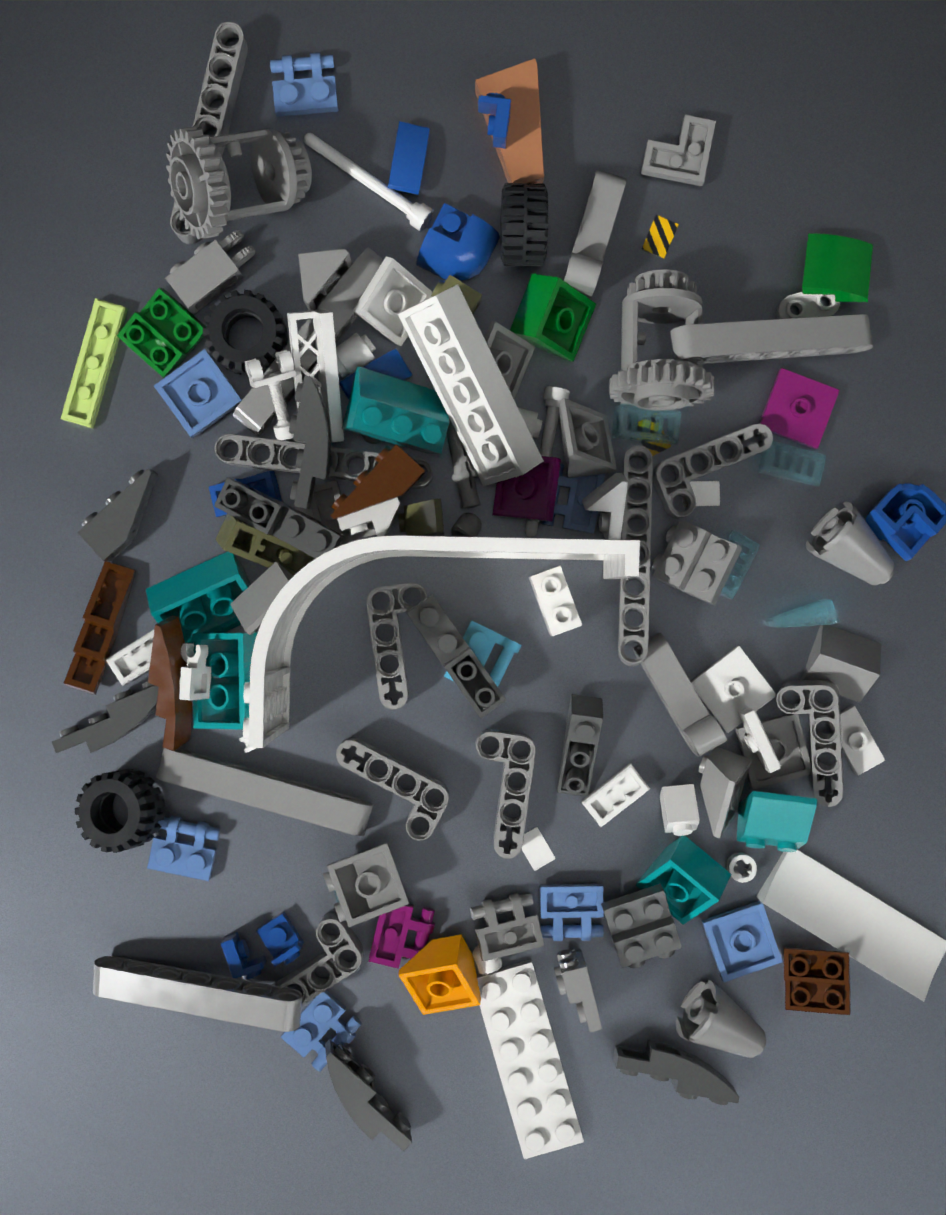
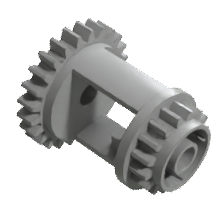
M196 126L174 130L175 134L170 135L171 142H167L170 152L166 153V157L170 162V165H166V169L169 172L167 180L171 185L172 191L170 194L175 199L174 207L175 209L179 208L180 220H185L186 230L190 229L191 235L197 236V239L219 236V233L223 232L222 226L227 225V221L286 211L292 207L293 203L301 202L300 199L305 198V193L311 185L312 170L308 153L300 140L295 136L290 137V132H279L274 128H265L209 137L208 135H203L202 129H197ZM252 142L251 164L258 192L265 204L230 211L231 190L229 177L223 158L217 148L227 146L229 156L232 158L243 155L240 144Z
M669 269L651 270L639 274L635 278V283L629 284L627 296L622 301L621 371H618V374H613L609 381L610 399H614V402H621V405L630 404L631 408L639 407L646 410L666 411L681 409L685 406H694V403L703 404L704 400H711V397H714V376H712L711 372H705L703 364L673 359L637 362V345H644L646 342V333L638 332V322L667 324L685 321V325L703 324L702 298L697 294L695 281H689L687 274Z

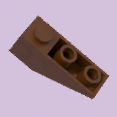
M397 444L392 449L386 446L375 458L378 464L371 472L365 469L353 482L356 488L351 494L347 496L343 493L333 503L331 507L335 511L330 516L337 520L374 505L402 497L426 473L425 470Z

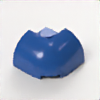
M444 203L432 228H429L423 240L416 265L444 280H447L449 275L459 281L468 280L477 274L479 275L485 268L500 239V235L493 226L474 214L469 216Z
M900 483L889 490L866 516V522L879 541L884 539L907 561L912 559L927 540L936 535L946 524V504L924 484L918 486L910 483Z

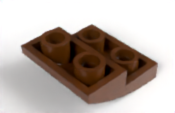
M784 948L785 1010L850 1015L849 952Z

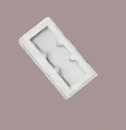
M154 630L106 659L122 686L127 685L149 671Z
M851 705L841 711L842 752L855 775L859 776L884 762L885 759L856 707ZM826 721L831 732L835 730L833 724Z
M750 708L739 711L738 714L748 734L744 736V740L752 754L756 752L763 769L769 773L781 769L780 762L757 712Z
M629 763L581 802L599 826L602 827L650 790V788L632 764Z

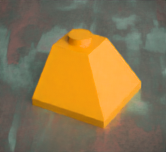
M461 934L431 940L399 969L398 975L423 1015L481 1004L473 954Z

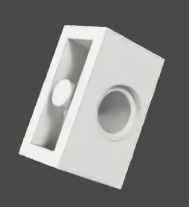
M561 566L529 577L550 636L582 626Z

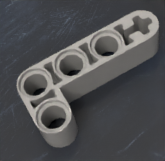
M601 170L596 171L564 277V281L580 293L591 297L600 275L603 258L627 178Z
M754 424L668 458L658 464L653 470L652 479L667 515L676 519L690 515L696 507V497L689 481L767 450L773 441L771 430L766 425ZM753 436L761 437L759 443H753L743 448L742 442ZM725 443L732 447L733 456L731 459H725L721 456L719 451L721 444ZM692 455H699L704 460L702 471H696L692 468L690 464ZM665 466L671 467L675 471L676 476L672 483L664 481L661 477V469ZM676 495L684 497L687 501V507L684 512H678L673 507L672 501Z
M417 583L377 587L369 592L366 600L379 698L384 707L391 710L401 708L409 697L398 613L407 612L414 607L404 601V593L407 589H418L422 595L421 601L427 598L425 589ZM379 592L386 593L390 598V604L385 610H378L373 604V598ZM383 623L390 624L394 629V636L390 641H383L377 635V629ZM385 655H393L398 659L399 666L396 671L387 672L383 669L381 661ZM401 675L402 681L396 680L395 687L397 691H402L403 696L398 698L397 703H393L392 698L386 697V693L391 690L390 681L384 683L383 677L393 678Z
M659 632L649 638L648 653L641 665L687 745L695 755L700 757L726 742L727 738L716 719L709 715L662 633ZM639 645L633 647L635 655L639 658L642 654L641 647Z
M829 680L788 681L778 691L776 698L777 706L781 711L788 714H809L814 796L817 802L823 806H835L841 801L844 789L838 687ZM825 689L831 692L833 699L829 703H821L816 699L815 693ZM793 690L800 695L801 700L796 704H789L785 701L783 693ZM821 721H829L833 724L835 730L830 734H823L817 729V724ZM823 752H830L836 757V761L833 764L827 765L822 763L818 756ZM832 775L831 787L833 794H827L826 789H824L826 776Z
M485 729L476 738L478 754L487 760L504 762L493 835L494 849L500 857L510 859L516 857L521 852L536 748L532 739L526 734ZM492 736L499 741L498 748L495 751L486 752L482 749L481 742L485 737ZM525 741L529 744L530 749L525 756L519 757L513 754L512 747L516 742ZM514 772H520L525 776V781L520 787H512L508 784V777ZM510 803L517 804L521 808L520 814L515 818L506 817L503 813L506 805ZM506 826L512 827V841L516 842L511 843L509 848H504L503 842L500 841L506 839Z
M351 737L343 740L336 751L338 763L357 775L413 803L414 805L407 818L406 831L412 839L417 841L429 838L447 807L449 801L447 786L443 782L358 738ZM355 746L357 748L355 752L357 755L363 758L366 752L371 755L363 768L359 766L363 761L362 759L355 756L351 760L347 759V752L343 749ZM383 760L388 766V771L383 775L375 774L371 770L372 761ZM409 774L416 780V785L411 789H403L399 785V777ZM431 789H438L443 793L444 798L440 803L433 804L427 800L426 793ZM416 817H423L429 822V827L424 831H417L413 828L411 822Z
M336 912L326 913L321 918L316 929L317 939L324 952L272 984L288 988L290 984L300 985L303 989L302 1005L354 973L362 962L364 951L362 944L352 928L348 927L347 921H339ZM334 923L339 927L340 933L329 935L325 932L324 925ZM343 950H352L356 954L357 959L347 962L341 957L340 953ZM325 967L328 969L330 976L319 978L315 974L314 969Z

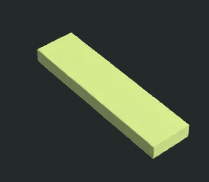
M95 298L60 419L94 429L119 342L117 335L122 330L128 309L126 307Z

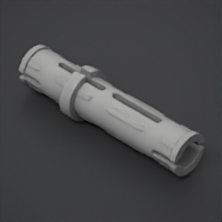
M449 418L447 439L454 469L452 479L457 484L461 509L477 507L481 505L475 482L477 473L473 470L471 460Z

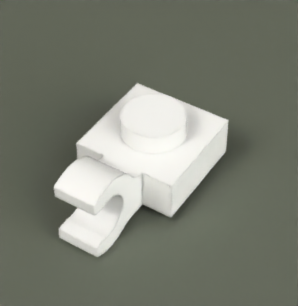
M194 643L182 644L181 655L184 661H186L187 667H181L179 699L190 701L210 698L211 667L206 666V658L209 652L208 645H196V653L194 654Z

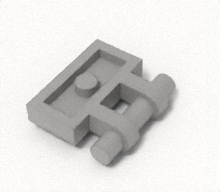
M518 893L510 894L508 899L492 902L490 899L482 901L479 906L470 908L472 919L485 918L487 927L475 929L482 961L485 962L544 946L538 916L531 915L525 917L523 910L524 907L533 905L531 893L519 895ZM512 912L514 920L498 924L496 914Z

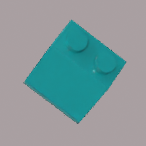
M752 791L740 802L738 807L737 841L746 842V846L750 848H765V845L777 846L778 851L796 852L797 849L808 841L817 807V799Z
M684 835L677 838L661 852L637 881L636 886L643 890L661 884L671 915L684 925L720 900L732 874Z

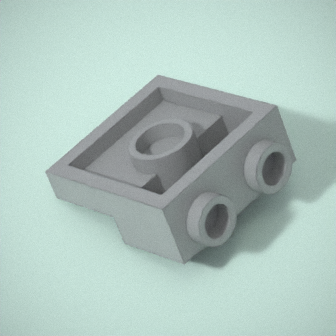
M680 520L678 525L672 526L667 533L666 542L669 544L664 554H658L654 559L652 569L655 572L653 577L666 585L715 605L742 548L735 543L709 533L705 529Z
M387 843L328 864L329 872L323 874L329 892L335 890L339 902L335 903L334 907L339 921L343 922L346 920L348 927L409 904Z
M565 949L558 952L559 966L554 967L560 995L567 994L569 1004H576L580 1023L587 1022L590 1032L602 1030L582 951L575 952V949Z

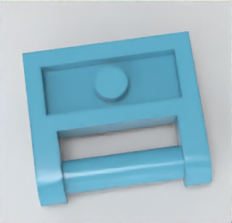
M472 620L463 636V639L483 667L495 643L503 646L490 674V677L498 687L514 653H518L522 645ZM446 671L444 677L453 681L451 676Z

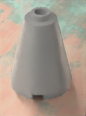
M844 502L845 508L841 510L836 507L832 508L812 529L811 534L815 537L812 543L806 542L807 550L812 555L871 585L888 582L894 574L895 563L856 506L850 502Z
M708 980L707 984L702 981L698 982L683 999L680 1006L685 1009L683 1017L677 1016L676 1020L677 1032L681 1038L748 1058H753L763 1052L766 1046L764 1030L713 981Z

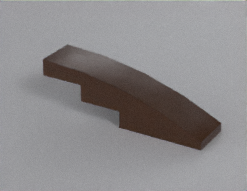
M104 562L82 617L84 624L73 649L75 655L64 680L65 686L96 695L107 666L106 659L111 655L134 581L135 570L111 562Z
M174 615L155 624L148 683L159 687L155 715L166 719L163 748L175 751L191 739L193 713L192 700L179 699L181 667H187V663L181 655V647L185 643L179 618Z

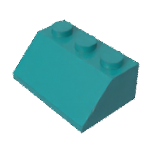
M357 367L342 429L423 453L442 454L449 426V416L436 390L366 368Z
M227 551L146 588V594L151 615L156 622L159 623L172 615L177 616L185 643H192V634L224 633L241 625L230 604L251 583L236 555Z
M247 632L192 634L194 654L196 653V645H208L209 652L206 658V666L211 667L210 698L193 700V728L243 730L244 718H249V703H244L243 697L245 682H250L251 657L258 632L251 635Z

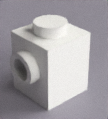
M694 784L662 787L660 804L665 833L673 832L676 836L691 834L693 830H697L700 819Z

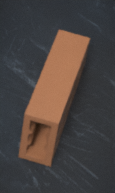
M534 58L475 80V93L478 99L480 95L486 96L488 93L502 94L505 96V99H511L506 149L495 147L508 183H543L544 180L538 68ZM483 114L488 126L490 114Z

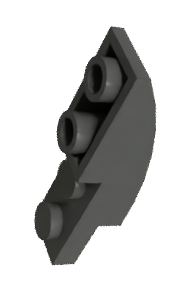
M305 375L303 383L298 382L295 401L300 403L298 414L292 415L289 433L294 434L293 440L305 443V448L298 451L296 467L301 469L299 480H294L292 483L290 499L295 500V507L310 509L316 478L329 480L331 437L327 411L322 395L315 380L311 376Z
M228 477L214 505L216 508L267 535H273L314 558H318L322 554L339 547L344 535L321 524V521Z
M432 594L406 612L480 719L506 701L504 695Z
M145 682L142 684L144 690L132 694L131 689L114 695L113 699L115 702L106 705L110 718H108L107 713L89 719L90 726L79 730L78 725H74L60 731L61 738L52 741L55 752L59 753L86 742L90 753L129 734L156 710L159 687Z
M329 1039L325 1043L329 1074L334 1089L349 1116L371 1140L382 1132L404 1151L412 1143L409 1121L401 1113L395 1114L392 1112L386 1100L376 1093L374 1073L366 1065L362 1064L360 1066L352 1059L353 1056L344 1045L339 1044L337 1046Z
M647 1040L646 1051L615 1046L613 1060L616 1069H620L619 1071L623 1074L637 1076L638 1073L649 1074L651 1078L658 1081H669V1078H671L675 1091L687 1099H697L698 1096L705 1097L719 1105H727L728 1102H739L736 1090L723 1075L706 1062L682 1049L653 1040Z

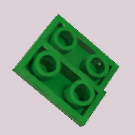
M808 233L802 293L835 295V302H868L873 244L845 236Z
M158 288L141 312H135L117 337L165 378L204 338L203 328H206V326L164 288Z

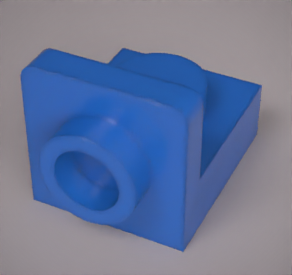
M488 93L486 96L480 95L478 99V112L490 114L487 135L493 136V147L506 149L511 99H505L504 95L498 93Z
M284 911L257 928L256 932L273 956L271 962L274 967L281 962L284 965H288L301 955L299 951L304 941Z
M238 932L225 936L221 942L232 978L242 976L243 980H248L261 974V969L267 963L266 957L261 956L248 961L247 958H249L250 954L247 943L244 939L240 940Z

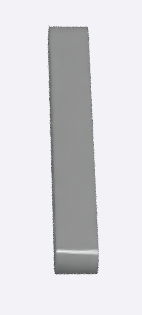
M234 22L220 24L214 35L193 126H196L197 129H202L203 134L209 129L217 130L215 136L226 135L229 132L248 54V44L242 28ZM230 38L239 39L238 43L234 46L225 45L226 41ZM224 68L231 69L228 76H217L220 70ZM215 99L224 100L223 105L219 108L210 107L211 102ZM225 146L217 148L222 157ZM174 201L170 218L172 230L186 244L199 242L201 239H197V236H192L191 230L188 232L181 231V225L185 220H180L179 208L175 209Z
M369 247L360 254L316 309H325L333 312L335 343L338 342L359 316L353 312V309L384 260ZM313 318L308 319L297 332L304 340H307L314 331ZM298 340L299 349H300V348L302 347L303 343ZM314 340V341L311 343V346H313V347L316 349L315 340ZM290 342L283 349V351L287 350L291 353ZM309 348L300 357L301 367L308 373L317 364L316 354ZM276 359L263 375L280 371ZM301 372L303 381L305 374ZM293 377L282 380L280 383L286 405L295 395ZM268 385L257 388L253 387L233 413L234 418L257 436H260L277 417Z
M866 314L690 324L676 327L670 331L675 360L688 361L694 364L851 354L873 348L869 318Z
M226 434L216 441L215 453L221 461L232 466L300 474L301 468L289 466L286 462V457L292 450L299 451V449H304L305 444ZM231 442H236L239 447L238 454L233 458H226L224 454L225 446ZM262 446L269 447V458L264 462H257L255 458L256 450ZM331 447L333 465L330 467L329 478L355 481L361 473H350L348 470L349 462L354 458L363 459L365 462L364 470L366 469L371 472L378 464L375 458L379 453ZM411 457L419 466L425 467L428 471L427 478L422 482H416L412 487L413 489H423L432 482V467L424 459Z
M640 445L628 449L623 463V475L628 481L621 540H640V551L644 554V560L639 563V576L620 579L618 655L620 660L628 666H637L644 661L648 653L653 457L649 449ZM633 457H641L645 460L646 466L642 469H634L629 464V461ZM635 487L641 488L646 496L642 500H633L628 494L629 490ZM632 518H639L644 522L645 528L635 532L629 529L627 523ZM631 580H637L641 582L644 590L639 595H632L626 590L625 585ZM631 611L638 612L642 616L643 622L637 627L629 626L625 621V615ZM632 642L637 643L642 650L641 656L637 659L628 658L624 653L625 645Z
M181 748L175 751L163 749L156 778L161 781L356 836L365 835L373 807L371 803Z
M104 956L94 961L93 994L98 997L282 1032L294 1031L300 1027L302 993L295 989L115 956Z

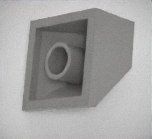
M716 747L709 756L704 755L699 767V773L703 774L700 787L713 836L720 839L737 814L752 759Z

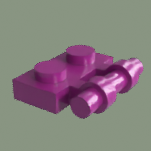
M408 904L380 915L368 962L399 969L401 957L411 959L427 945L429 934L433 933L435 926L433 922L435 910L423 907L421 918L417 919L411 917L414 905ZM408 929L417 931L414 946L405 945Z

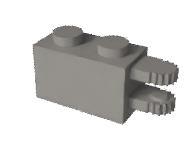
M239 229L230 233L219 243L216 239L211 243H203L195 250V255L186 262L181 261L175 264L170 269V274L165 277L194 315L243 278L238 268L252 258L256 251L250 245L243 248L232 258H229L226 253L239 244L244 237Z

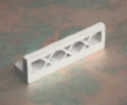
M323 309L287 313L291 356L294 370L297 376L293 377L295 394L298 382L303 383L301 372L306 376H311L319 386L327 411L331 442L344 441L333 312ZM313 318L314 331L307 340H304L297 333L296 320ZM298 340L303 343V345H302V347H301L300 349H299ZM314 340H315L316 349H315L313 346H311V343H312ZM308 348L317 357V364L309 373L300 364V357ZM317 372H318L319 381H318L316 378H314V376H315V374H316ZM296 402L297 414L300 402Z

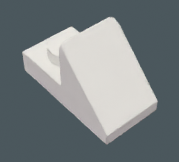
M615 473L582 500L586 510L605 512L600 513L599 531L603 533L606 540H621L628 481L623 473Z
M397 497L338 518L337 521L341 531H349L351 536L369 530L367 526L369 523H373L377 536H387L401 507V503Z

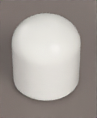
M477 945L473 950V958L480 974H490L502 967L501 958L484 962L481 959L479 946Z

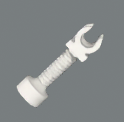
M284 350L275 353L280 371L263 375L259 360L245 361L250 386L254 388L264 385L269 386L278 423L273 426L276 440L291 439L294 435L289 433L291 419L280 383L282 380L297 376L294 370L290 351Z

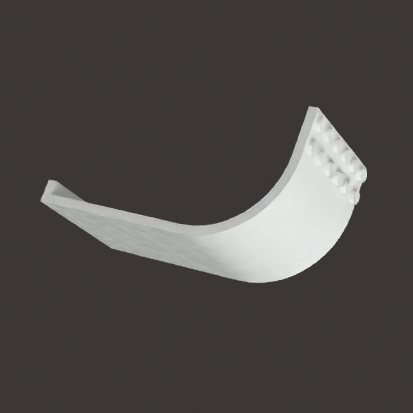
M377 536L356 540L336 547L314 559L297 572L280 590L261 622L251 657L250 682H245L243 697L244 703H249V718H244L243 738L249 739V748H264L289 729L291 653L299 624L306 610L319 593L334 579L354 567L388 557L602 560L603 579H622L639 576L640 540Z

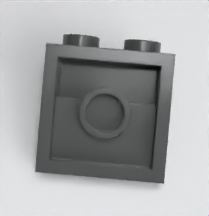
M661 884L601 903L622 968L626 966L639 968L645 964L647 959L656 956L663 959L669 958L674 955L675 950L682 948Z

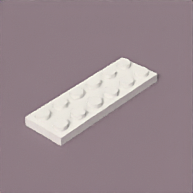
M532 959L502 967L490 974H478L477 980L481 997V1004L479 1006L523 1158L528 1159L583 1143L582 1132Z

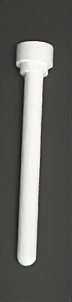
M306 133L303 140L306 145L407 214L406 218L410 220L411 226L420 232L425 229L434 214L432 208L425 203L419 204L415 202L413 204L395 190L389 189L388 185L313 133Z
M545 386L543 399L546 400L545 406L548 409L540 446L541 456H552L559 418L560 400L563 398L569 399L570 391L567 389ZM527 519L525 534L528 537H534L537 534L539 520Z

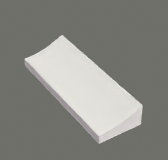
M457 284L399 313L398 316L482 485L487 486L524 475L542 463V456L459 285Z
M797 849L796 852H783L756 897L766 906L838 950L849 952L851 958L924 1002L934 974L946 952V940Z

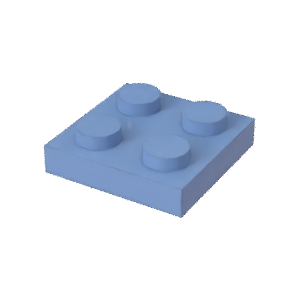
M205 349L154 385L191 438L196 437L231 412L242 401L241 397Z
M760 900L701 920L723 982L783 962L764 905Z

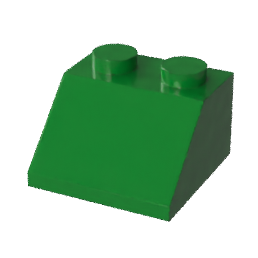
M532 274L510 331L535 346V348L574 362L596 303L559 277Z

